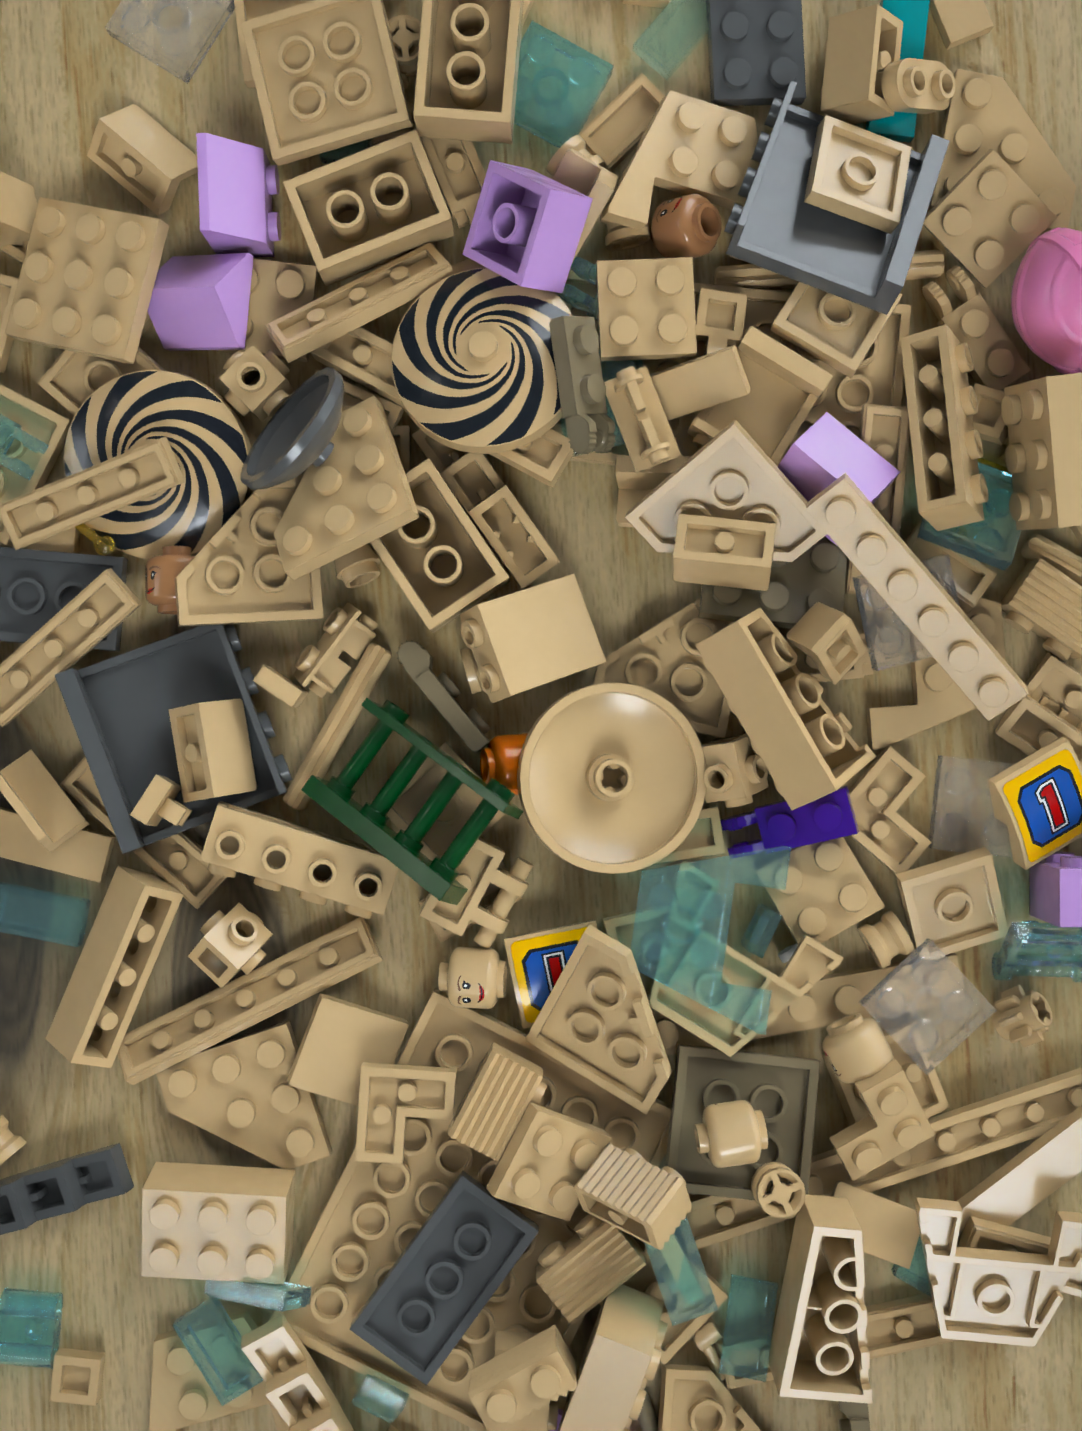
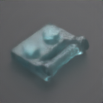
M1032 920L1012 922L1000 951L993 954L992 972L994 979L1011 980L1013 976L1071 977L1074 982H1082V927H1058L1050 923H1039Z

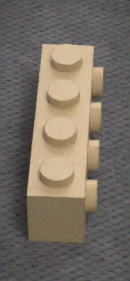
M947 324L902 337L900 340L918 513L937 531L983 521V503L988 502L989 493L985 477L982 473L979 474L977 458L983 457L984 451L981 436L973 426L972 415L978 413V401L974 388L971 385L969 386L967 372L973 370V358L970 348L966 342L960 343Z
M220 801L217 805L200 857V861L209 863L208 870L213 873L231 878L235 877L236 872L255 877L253 883L262 888L281 891L282 885L300 890L299 897L301 899L320 905H326L327 899L346 904L344 911L368 919L371 918L372 912L384 915L399 869L373 847Z
M117 866L46 1036V1040L70 1063L111 1068L184 895L157 875L122 866Z

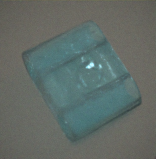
M5 1288L0 1298V1364L53 1368L54 1355L59 1349L63 1308L62 1293Z

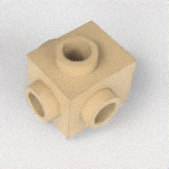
M253 345L246 351L238 350L224 364L223 370L225 372L219 377L229 389L223 397L243 417L251 411L261 422L268 416H273L294 391V388L284 377L290 371L289 368L270 349L262 355ZM260 373L259 382L249 386L248 384Z
M747 734L718 738L701 745L706 763V771L704 773L706 803L725 801L726 808L743 806L753 802V794L769 787L767 781L768 769L761 757L753 750Z
M238 903L226 915L218 910L201 927L199 931L205 936L188 957L219 987L223 988L240 970L248 975L266 957L267 954L261 948L273 934L264 926L262 920L256 914L249 912L243 905Z

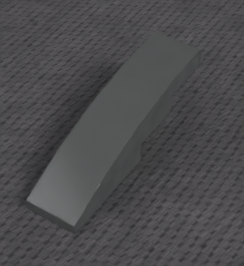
M120 1143L78 1154L0 1179V1235L26 1229L39 1220L74 1212L87 1203L123 1195L134 1188Z

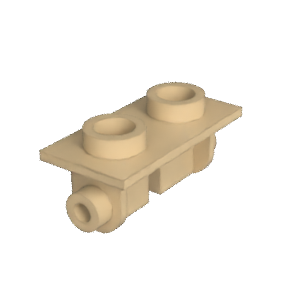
M634 366L625 368L616 373V378L604 382L606 398L636 473L681 456L646 366L636 370Z
M347 602L343 609L340 607L336 608L323 625L325 633L316 645H308L297 658L295 663L297 670L293 676L303 687H306L310 680H312L308 688L321 698H324L327 692L332 694L351 669L348 664L338 657L345 651L358 660L377 635L373 631L378 626V623L364 613L357 620L362 612L350 602Z

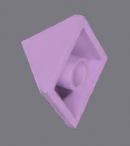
M252 254L173 256L158 270L147 312L164 349L169 351L245 349L254 258Z
M828 412L820 417L792 444L778 465L782 473L807 501H810L846 473L867 499L874 504L900 474L899 470ZM827 534L825 537L836 545V543Z

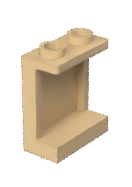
M750 326L737 351L751 391L748 395L700 410L687 433L695 437L692 443L701 449L736 419L777 466L833 375L755 327Z
M575 574L477 604L460 614L462 638L467 647L472 649L478 666V682L482 690L488 694L492 703L583 672L606 662Z

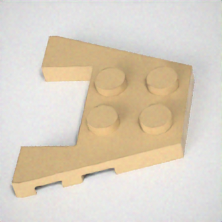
M670 90L662 98L637 145L638 149L619 179L618 186L611 200L606 204L601 219L637 230L643 229L648 224L653 185L683 195L699 194L706 197L710 203L733 209L735 203L744 206L746 198L738 195L748 167L757 170L759 162L751 160L758 142L755 117Z
M857 594L858 612L892 610L881 596ZM980 598L969 613H966L964 610L963 612L1005 660L1001 603ZM909 628L914 703L903 706L866 708L868 746L871 750L882 749L977 709Z
M683 860L678 870L649 1004L657 1012L731 1057L773 1022L795 1000L801 998L813 988V985L828 972L833 971L839 966L844 958L804 934L780 976L765 969L695 925L720 882Z
M916 1197L915 1209L936 1325L941 1338L1035 1347L1064 1299L1061 1291L1072 1274H1079L1082 1269V1213L1056 1211L1049 1250L1046 1255L958 1247L957 1241L963 1215L959 1202Z
M247 1310L157 1335L153 1342L149 1431H182L181 1428L267 1404L271 1407L277 1431H289L287 1424L265 1396V1381L241 1350V1337L258 1328Z

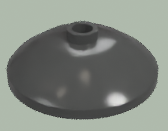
M332 367L318 371L283 403L262 430L246 457L240 477L243 484L252 490L267 489L296 478L312 464L315 467L320 466L329 457L334 448V444L330 441L339 426L344 399V383L340 373Z

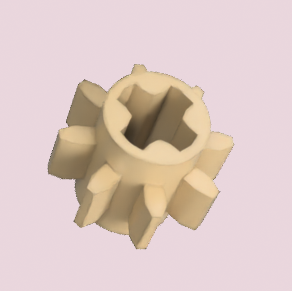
M1021 985L1000 992L1002 999L994 1002L996 1007L992 1010V1022L998 1034L1003 1039L1010 1040L1011 1043L1020 1041L1024 1048L1044 1041L1042 1033L1049 1031L1048 1026L1051 1025L1053 1019L1051 1008L1044 996L1034 992L1032 989L1024 992Z

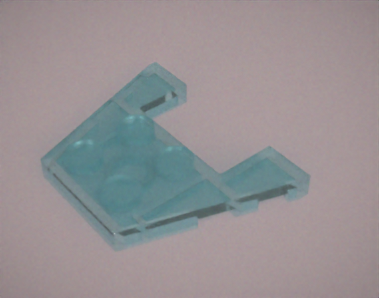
M781 846L643 870L631 943V951L638 971L754 1032L766 1035L772 991L724 983L721 980L735 883L785 890L791 847Z

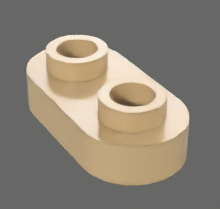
M905 58L891 62L885 67L881 79V88L886 104L893 111L930 114L948 108L951 98L955 93L956 83L952 72L942 62Z

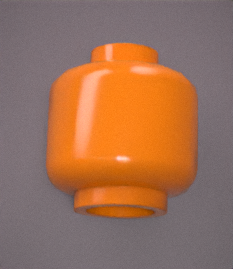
M528 733L497 735L490 740L488 748L481 750L480 770L482 780L488 784L491 778L511 790L515 795H518V762Z

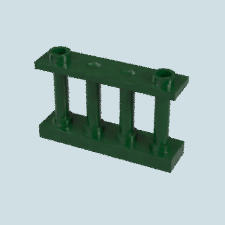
M366 698L361 706L378 718L368 735L338 777L332 776L328 781L311 775L301 790L439 901L458 905L468 890L455 880L459 875V872L456 870L498 810L516 819H519L524 811L511 802L515 794L493 778H491L488 784L405 723L410 715L389 700L380 705ZM394 730L413 745L372 803L366 802L362 806L352 798L356 792L353 787ZM429 756L446 769L447 773L406 831L400 829L396 833L386 825L389 820L387 813ZM462 783H464L483 797V799L441 858L435 857L431 861L420 852L424 847L421 841Z

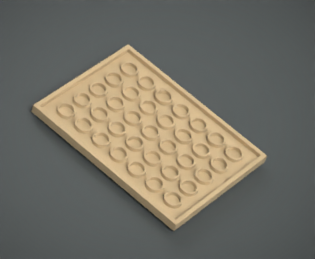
M434 988L397 1064L457 1068L454 1115L491 1044L494 1042L543 1068L541 1082L547 1084V1088L539 1106L604 1129L612 1137L610 1143L615 1148L619 1147L622 1151L625 1148H631L637 1151L646 1162L659 1168L667 1152L671 1105L656 1098L646 1115L525 1041L528 1034L476 1008L454 1007L450 1004L447 994ZM406 1117L404 1160L402 1164L356 1162L354 1148L269 1321L283 1314L303 1345L476 1431H487L468 1394L470 1371L494 1358L496 1331L540 1333L555 1325L569 1349L584 1316L573 1325L563 1316L555 1303L550 1300L549 1296L536 1281V1266L539 1264L537 1259L552 1243L559 1241L561 1244H564L569 1238H572L576 1233L574 1231L575 1226L589 1213L582 1209L579 1201L568 1222L507 1202L539 1225V1232L435 1375L425 1385L352 1332L350 1326L460 1173L465 1171L487 1187L499 1162L449 1137L448 1130L452 1120Z

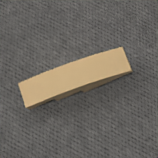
M421 429L411 435L426 458L431 460L464 511L522 589L560 562L507 485H504L483 454L463 452L450 448L429 437Z
M283 1314L241 1337V1350L265 1381V1396L287 1424L289 1431H354L328 1383Z

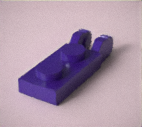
M847 786L840 787L837 791L793 811L786 800L758 806L754 811L720 820L723 831H735L758 823L762 839L733 844V846L727 848L730 859L754 855L763 851L766 854L855 835L859 832Z

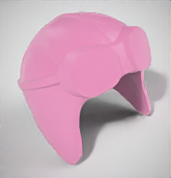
M1057 227L1041 234L1029 245L1013 281L1011 309L1015 328L1024 343L1039 358L1052 365L1055 370L1062 374L1082 373V231Z

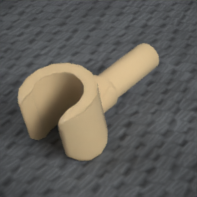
M710 1316L693 1335L697 1347L706 1356L711 1371L721 1382L725 1379V1375L713 1344L723 1338V1334L714 1318Z

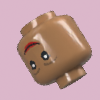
M694 193L664 201L655 209L651 220V239L658 252L664 258L700 257L709 254L715 247L721 233L722 222L717 208L706 197Z
M164 546L162 547V555L154 556L146 562L145 597L150 604L157 606V613L177 615L175 578L195 557L191 556V547Z

